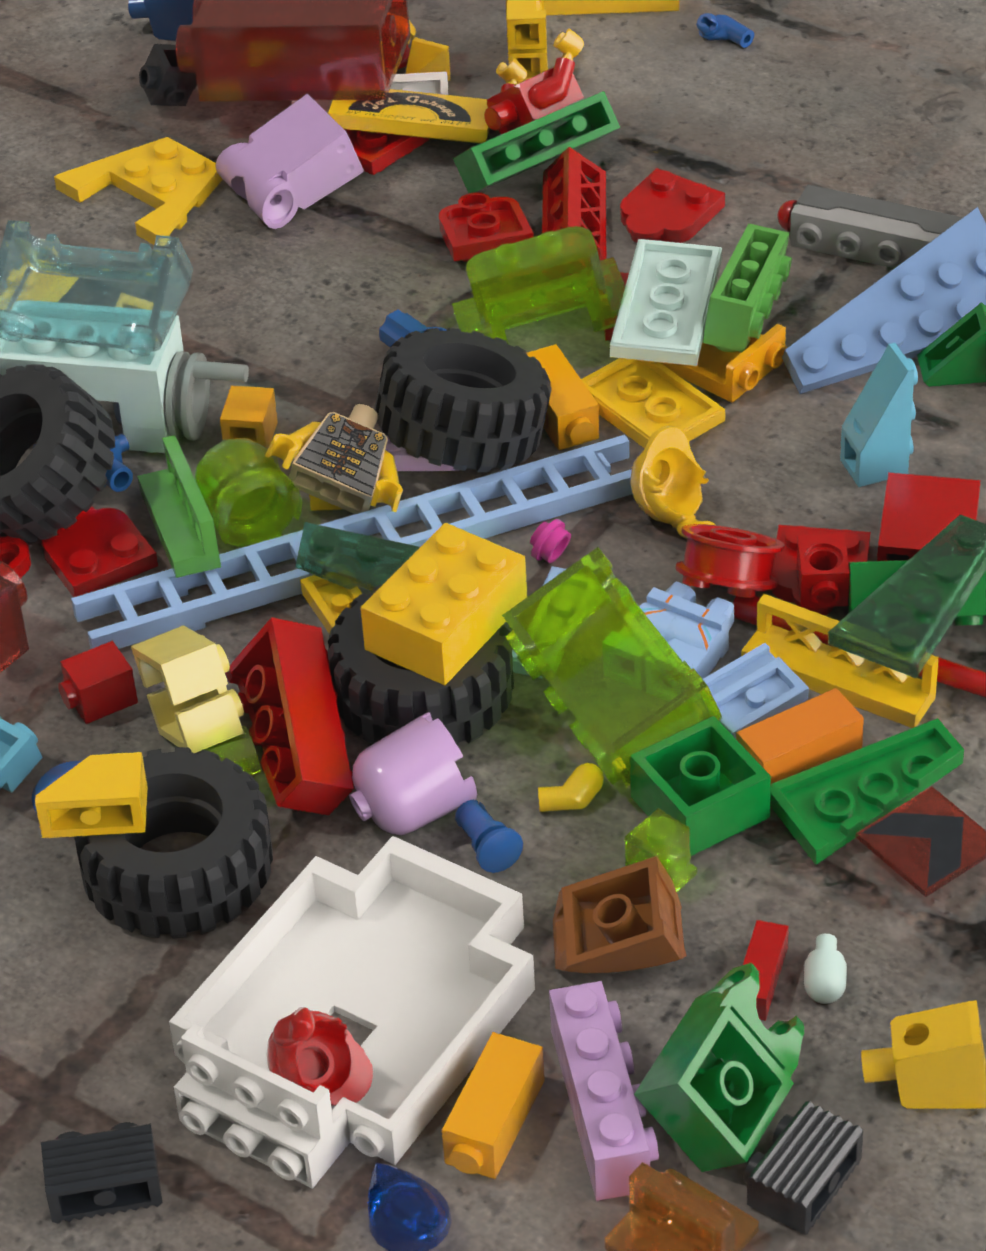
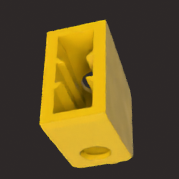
M977 1000L896 1016L890 1022L892 1047L861 1050L864 1082L897 1080L901 1105L907 1109H986V1059Z

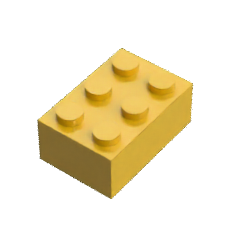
M444 523L361 606L365 650L445 686L527 600L525 556L453 525Z

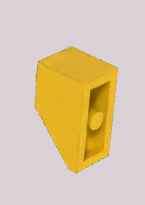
M142 752L90 755L38 793L35 797V806L42 838L145 832L148 787Z

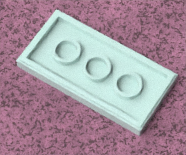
M638 239L610 342V357L697 366L704 337L709 299L716 286L722 261V247Z

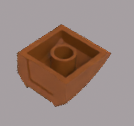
M657 856L561 888L552 921L555 969L578 973L622 972L659 966L681 960L687 956L684 948L681 918L682 906L673 880Z

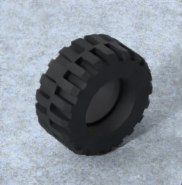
M431 328L426 329L423 333L418 331L408 333L390 346L384 357L374 410L378 413L377 423L381 431L389 437L390 442L396 447L405 448L407 454L415 458L422 457L428 459L429 463L441 466V464L453 466L455 470L466 471V468L476 469L477 472H489L492 468L504 470L510 468L513 464L519 465L537 450L541 440L552 388L545 368H542L541 363L535 357H529L526 350L519 346L513 347L507 344L506 340L498 337L493 339L484 336V333L476 331L468 333L461 332V329L448 328L447 331Z
M30 364L26 365V367L15 366L6 369L5 375L2 376L0 374V538L10 536L11 538H20L26 543H35L38 538L46 540L58 535L57 530L60 528L68 529L77 522L76 517L82 511L87 512L95 503L92 500L97 491L102 492L107 482L105 477L106 471L112 470L114 453L110 450L115 448V436L112 429V420L108 412L103 409L102 404L62 371L54 367ZM37 441L28 457L17 466L23 454Z
M383 584L375 586L371 594L366 595L362 593L350 604L351 609L346 607L335 620V626L330 630L328 638L329 649L327 651L333 688L337 693L339 716L344 719L345 725L358 736L363 733L365 741L375 744L416 718L430 712L432 720L434 721L438 718L449 731L457 746H459L458 743L464 740L471 743L483 735V728L490 730L501 719V713H504L509 707L512 699V690L514 689L512 637L507 621L444 686L413 671L395 668L394 666L398 664L366 651L364 647L361 606Z
M175 747V752L162 753L161 749L147 751V756L143 757L148 787L145 832L74 836L84 890L88 899L95 903L96 910L110 921L114 919L115 925L130 932L137 928L146 937L159 938L160 934H171V937L176 939L187 938V932L200 930V933L204 934L213 931L216 928V923L224 920L228 924L242 913L241 907L243 905L249 908L261 894L260 888L262 889L269 880L271 874L270 864L273 862V849L264 794L259 791V784L247 772H243L241 766L228 758L220 761L219 755L214 752L202 749L200 754L192 753L189 747ZM175 832H193L208 836L200 843L180 851L152 852L140 848L154 838Z

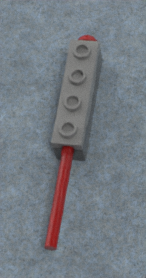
M807 184L798 201H786L780 206L777 213L780 226L790 232V246L894 269L964 218Z

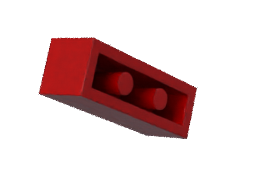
M757 920L743 965L752 963L759 971L760 989L756 997V1009L759 1019L766 1021L788 949L789 926Z

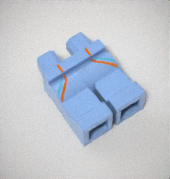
M677 581L666 591L653 587L647 595V602L642 603L638 607L631 622L620 634L613 632L603 643L605 677L640 692L647 686L648 695L685 709L690 703L688 699L689 686L707 677L719 659L723 658L729 650V630L734 622V605L732 602L719 597L712 599L707 607L696 604V593L692 588ZM627 661L635 663V673L624 670L623 664ZM670 677L676 679L677 690L666 687L664 684L665 680Z

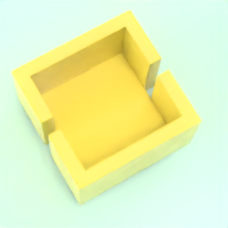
M183 625L131 646L143 686L148 688L163 681L165 683V688L147 694L161 736L177 747H189L192 753L202 751V749H207L244 733L239 717L244 715L243 706L234 689L227 690L226 685L228 682L225 673L230 670V666L220 644H215L205 638L204 635H200Z

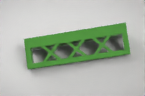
M176 436L164 437L162 441L167 469L139 475L137 478L141 495L176 578L221 568L213 518Z

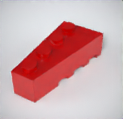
M271 617L229 665L230 670L225 675L228 682L237 684L240 690L238 696L244 713H249L253 723L248 733L253 745H259L263 748L264 754L260 763L277 806L330 815L354 790L353 773L349 767L345 747V733L341 727L337 707V693L333 688L328 652L325 648L322 628Z

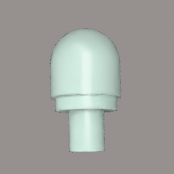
M820 934L816 938V949L809 953L804 964V988L812 1000L822 1004H829L837 1001L845 991L847 964L844 956L837 951V938L832 934Z

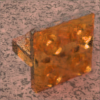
M642 1162L629 1176L630 1211L605 1237V1249L608 1251H742L758 1233L759 1221L678 1171L668 1169L660 1173Z

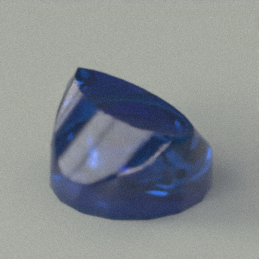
M381 1163L375 1164L368 1190V1218L370 1233L377 1244L388 1251H429L437 1247L448 1235L452 1224L451 1210L447 1200L436 1188L420 1177L394 1166Z

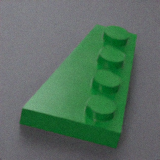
M937 718L772 783L770 806L810 859L817 865L862 834V832L960 766L964 759V748Z

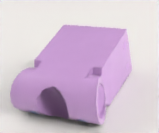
M308 94L249 135L248 143H237L223 150L218 156L215 165L220 177L236 194L245 198L255 214L268 227L273 229L281 228L289 223L296 214L298 207L306 209L364 172L347 132Z

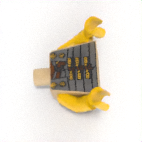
M357 404L354 406L349 418L335 412H330L322 422H311L289 435H274L265 457L276 456L283 460L282 467L285 469H289L292 463L287 485L354 514L368 511L370 506L376 507L377 503L388 504L391 506L392 512H397L403 488L399 484L394 456L385 450L388 437L374 429L378 420V413L373 408L364 404Z

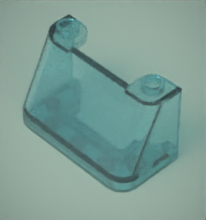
M7 221L0 248L1 339L19 342L22 338L117 348L125 349L127 352L138 356H148L151 352L157 351L162 347L188 292L193 275V266L178 237L156 235L153 249H151L149 244L140 243L138 252L63 245L56 234L47 233L46 240L30 234L31 225L29 222Z

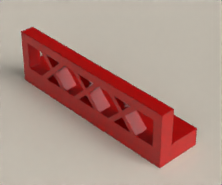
M568 147L543 171L541 270L555 278L565 267L574 261L593 275H602L606 271V171L571 147ZM587 177H589L590 179H592V183L589 182V180L587 179ZM581 244L584 245L588 252L581 248Z

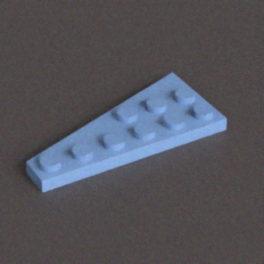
M978 207L785 349L782 359L799 394L874 371L888 344L896 343L906 358H915L917 354L979 303L982 302L986 305V222Z

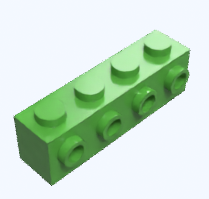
M748 223L710 296L703 343L713 345L724 352H743L747 349L752 338L759 339L764 319L768 320L773 300H778L782 282L787 281L790 273L792 257L786 256L789 232Z

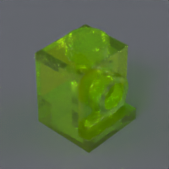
M658 808L625 836V866L657 856L673 880L677 892L697 875V867L690 863V828Z

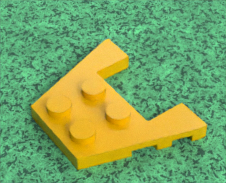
M169 137L54 176L56 190L79 203L112 184L155 208L154 211L136 221L135 227L137 236L161 250L170 243L172 231L174 229L181 230L187 223L189 211L193 207H200L223 179L216 171L215 162Z

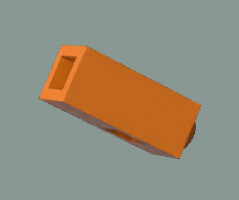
M834 688L736 732V740L769 773L772 784L861 749L863 745L864 717L837 688Z

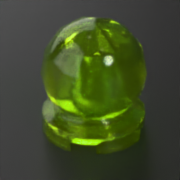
M249 438L222 440L205 452L196 467L195 473L196 483L213 518L216 532L225 544L229 543L240 548L283 536L282 531L290 524L293 517L297 521L301 517L303 505L299 489L293 480L281 471L277 457H265L268 449Z

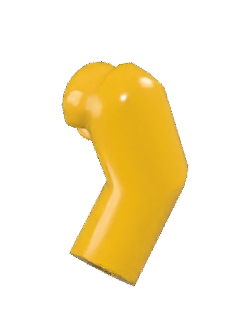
M584 763L572 772L563 786L538 787L539 812L577 810L587 807L602 788L604 781L602 770L593 763Z

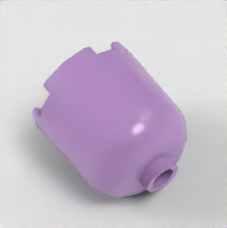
M427 712L366 748L358 755L353 765L352 776L356 792L350 794L349 797L354 809L363 821L372 818L380 829L390 834L404 835L457 810L466 801L476 800L478 794L473 777L470 776L463 780L455 763L463 755L451 734L438 718L433 721L430 712Z

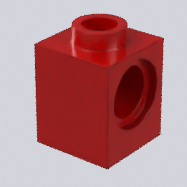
M845 532L797 534L796 569L800 606L802 608L848 606L850 572Z

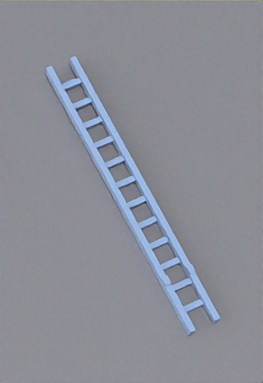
M625 435L408 498L399 502L397 512H392L391 506L385 505L219 554L221 568L176 578L171 568L73 597L71 599L74 616L77 622H81L119 610L124 621L88 631L90 649L112 640L119 649L143 642L183 625L193 631L206 628V622L302 594L301 579L342 564L349 575L355 578L405 563L442 526L437 515L465 508L470 518L450 523V525L485 539L633 494L630 484L631 470L611 476L609 473L611 472V463L629 458V440ZM588 470L595 479L594 481L570 488L563 480L564 477ZM548 483L554 493L527 500L521 490ZM504 495L512 503L510 506L487 513L479 504L480 502ZM423 520L428 528L426 531L400 538L395 530L396 527ZM381 533L386 542L357 551L352 541ZM336 545L343 554V556L314 564L309 553ZM295 558L300 567L299 569L271 577L265 566ZM249 571L252 572L256 579V582L229 590L225 588L222 579ZM208 584L212 595L182 603L180 597L189 595L188 589ZM164 597L169 607L139 617L133 608L134 605Z

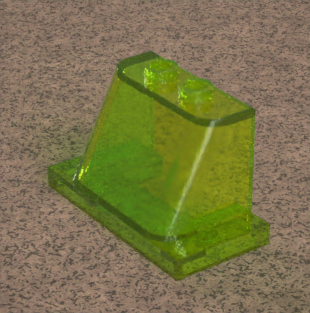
M574 226L554 232H545L539 236L516 243L503 244L495 249L473 256L466 265L473 298L452 303V307L461 332L472 333V331L484 333V336L493 339L495 337L501 338L509 344L505 334L506 329L586 307L594 332L615 327L625 285L615 258L611 257L600 261L592 233L586 228Z

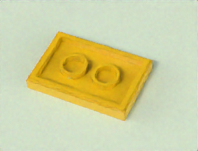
M619 358L581 379L598 403L599 415L644 449L652 434L661 427L674 426L682 429L687 439L691 441L725 421V409L660 362Z

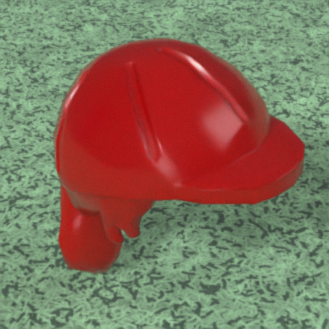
M300 1007L276 1023L267 1044L266 1056L269 1071L313 1093L319 1085L329 1089L331 1106H336L342 1097L357 1103L367 1094L372 1084L373 1066L364 1049L353 1039L347 1030V1025L343 1024L339 1017L334 1018L320 1011H312L306 1007Z

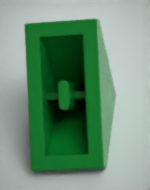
M982 302L917 354L923 382L929 387L986 382V305Z

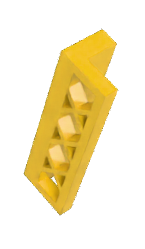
M763 594L757 602V630L741 650V656L766 643L770 647L769 652L775 658L780 657L809 687V690L823 694L837 688L854 707L910 728L918 725L936 699L939 657ZM772 615L784 619L793 630L788 631L772 625ZM818 631L828 635L836 646L832 647L822 643L813 632ZM862 647L870 650L879 662L875 663L865 659L857 648ZM905 663L922 669V679L909 675L900 664Z

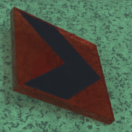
M932 786L856 833V839L925 897L986 859V830Z

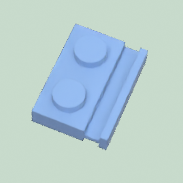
M766 643L689 686L688 699L692 703L696 702L702 708L701 713L707 719L715 716L735 739L736 732L808 700L809 687L780 657L775 658L769 652L770 647Z

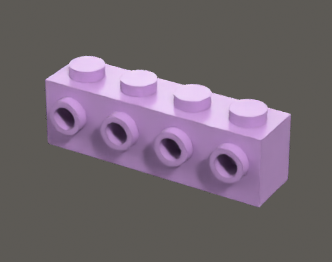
M602 981L549 990L551 1033L596 1201L651 1191L650 1161L659 1159L658 1146L653 1127L643 1128L641 1117L646 1116V1108L634 1095L640 1084L631 1085L629 1075L634 1074L633 1058L629 1043H619L617 1033L622 1032V1023L617 1001H607Z

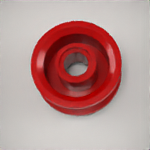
M689 524L682 527V534L688 538L684 561L677 562L675 570L683 575V584L699 588H709L710 583L728 587L727 593L745 598H754L756 591L764 592L777 587L778 581L772 577L775 554L784 550V543L780 540L752 531L718 525Z

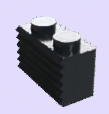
M806 1101L794 1117L789 1114L783 1116L775 1129L772 1139L773 1145L766 1154L757 1152L753 1155L743 1177L744 1182L747 1183L748 1206L804 1235L808 1234L810 1228L814 1226L816 1219L820 1218L822 1211L826 1210L833 1196L837 1195L839 1188H842L844 1182L848 1180L850 1173H853L856 1165H859L862 1158L863 1130L859 1125L853 1126L849 1120L843 1121L840 1115L834 1116L830 1110L824 1111L821 1106H814L811 1101Z
M124 1122L113 1126L108 1131L82 1134L75 1131L65 1132L54 1140L41 1142L45 1192L52 1222L59 1224L62 1220L70 1222L74 1218L82 1220L85 1216L93 1218L96 1214L104 1216L107 1212L114 1215L118 1210L125 1213L129 1209L136 1211L140 1207L147 1209L151 1205L159 1207L163 1203L151 1123L137 1125L131 1122Z

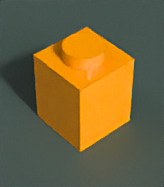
M231 385L220 417L224 453L265 456L278 423L274 388Z

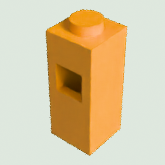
M557 344L527 352L529 357H535L541 363L551 382L552 390L543 428L557 449L563 450L599 439V405Z
M492 1032L442 1128L445 1164L454 1166L457 1170L466 1174L477 1173L496 1179L545 1081L542 1046Z

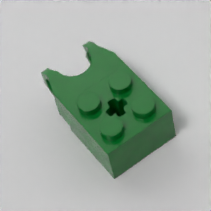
M752 963L733 968L715 987L695 998L634 1093L635 1097L701 1172L746 1163L794 1084L790 1078L798 1066L802 1039L805 1034L804 1024L796 1015L789 1021L778 1020L769 1029L764 1027L756 1009V997L760 989L759 971Z

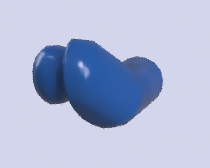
M704 13L697 19L696 26L701 37L707 40H731L746 48L754 39V32L727 15Z

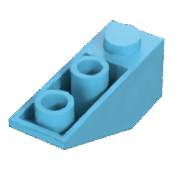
M896 343L888 344L842 425L840 461L858 487L887 480L888 472L908 474L909 455L914 450L911 437V420H914L916 416L913 402V386L918 382V373L913 360L906 358Z

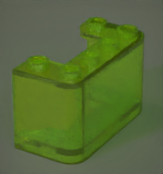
M597 547L504 613L502 616L511 630L504 637L517 654V659L534 681L541 676L549 687L543 690V693L556 712L560 715L567 710L575 720V722L569 725V728L584 749H589L596 759V764L608 781L614 785L620 780L625 787H628L630 785V755L712 716H715L718 721L723 717L708 685L694 668H690L685 660L682 662L637 605L629 589L617 577L615 578L611 570L613 569L612 564Z

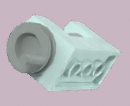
M8 302L0 320V374L3 376L6 374V369L15 366L26 367V365L42 364L46 367H54L62 371L94 399L113 402L114 414L118 423L122 425L123 434L129 442V450L165 453L162 441L164 437L175 435L177 439L184 438V436L187 440L195 441L199 439L208 413L210 380L247 382L248 365L208 362L203 353L196 352L190 355L184 351L179 315Z

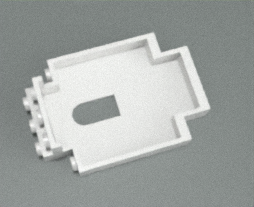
M394 836L387 841L359 875L315 856L169 1021L175 1056L186 1066L185 1075L174 1086L179 1121L191 1132L198 1135L206 1134L226 1144L236 1155L244 1158L249 1156L269 1166L281 1178L285 1180L294 1179L312 1189L349 1143L354 1144L360 1152L367 1156H378L396 1165L475 1066L492 1032L500 1034L535 990L533 955L511 945L524 929L522 893ZM300 1007H306L309 1010L320 1011L330 1016L336 1012L372 1029V1033L361 1045L373 1066L372 1084L367 1094L357 1103L342 1097L336 1106H331L329 1089L319 1085L313 1093L269 1071L266 1056L267 1044L278 1020L290 1015Z

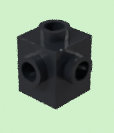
M154 44L145 65L140 69L139 83L141 88L144 89L151 105L186 106L193 90L197 87L201 71L189 45Z

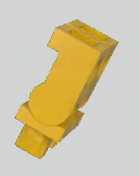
M506 0L508 63H510L511 57H514L526 69L527 76L523 80L525 81L548 70L544 0Z

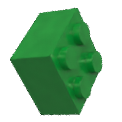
M715 716L630 755L631 798L685 858L691 857L770 818L771 776Z

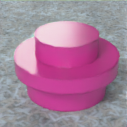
M555 519L551 523L544 521L537 527L530 539V544L533 546L531 551L533 558L537 561L544 559L548 563H553L560 557L571 539V533L565 530V523Z

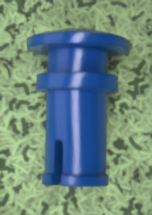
M474 799L469 800L457 809L455 821L472 840V848L476 853L477 862L482 869L491 873L501 872L511 867L519 859L523 851V840L520 834L514 829L507 828L502 822L495 821L481 802Z

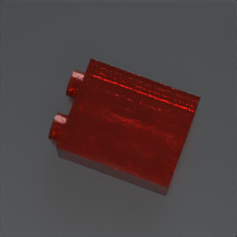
M194 0L193 23L191 25H180L177 31L176 55L178 66L182 73H196L199 101L299 100L306 94L313 100H386L411 36L408 1Z

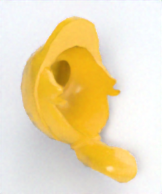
M674 426L659 428L652 434L645 449L635 459L632 466L630 484L636 503L645 514L654 520L671 524L673 528L677 529L678 534L685 539L688 537L684 536L681 532L684 525H716L711 521L695 519L696 516L694 514L703 502L701 484L708 483L709 479L704 478L706 471L696 462L685 433L682 429Z

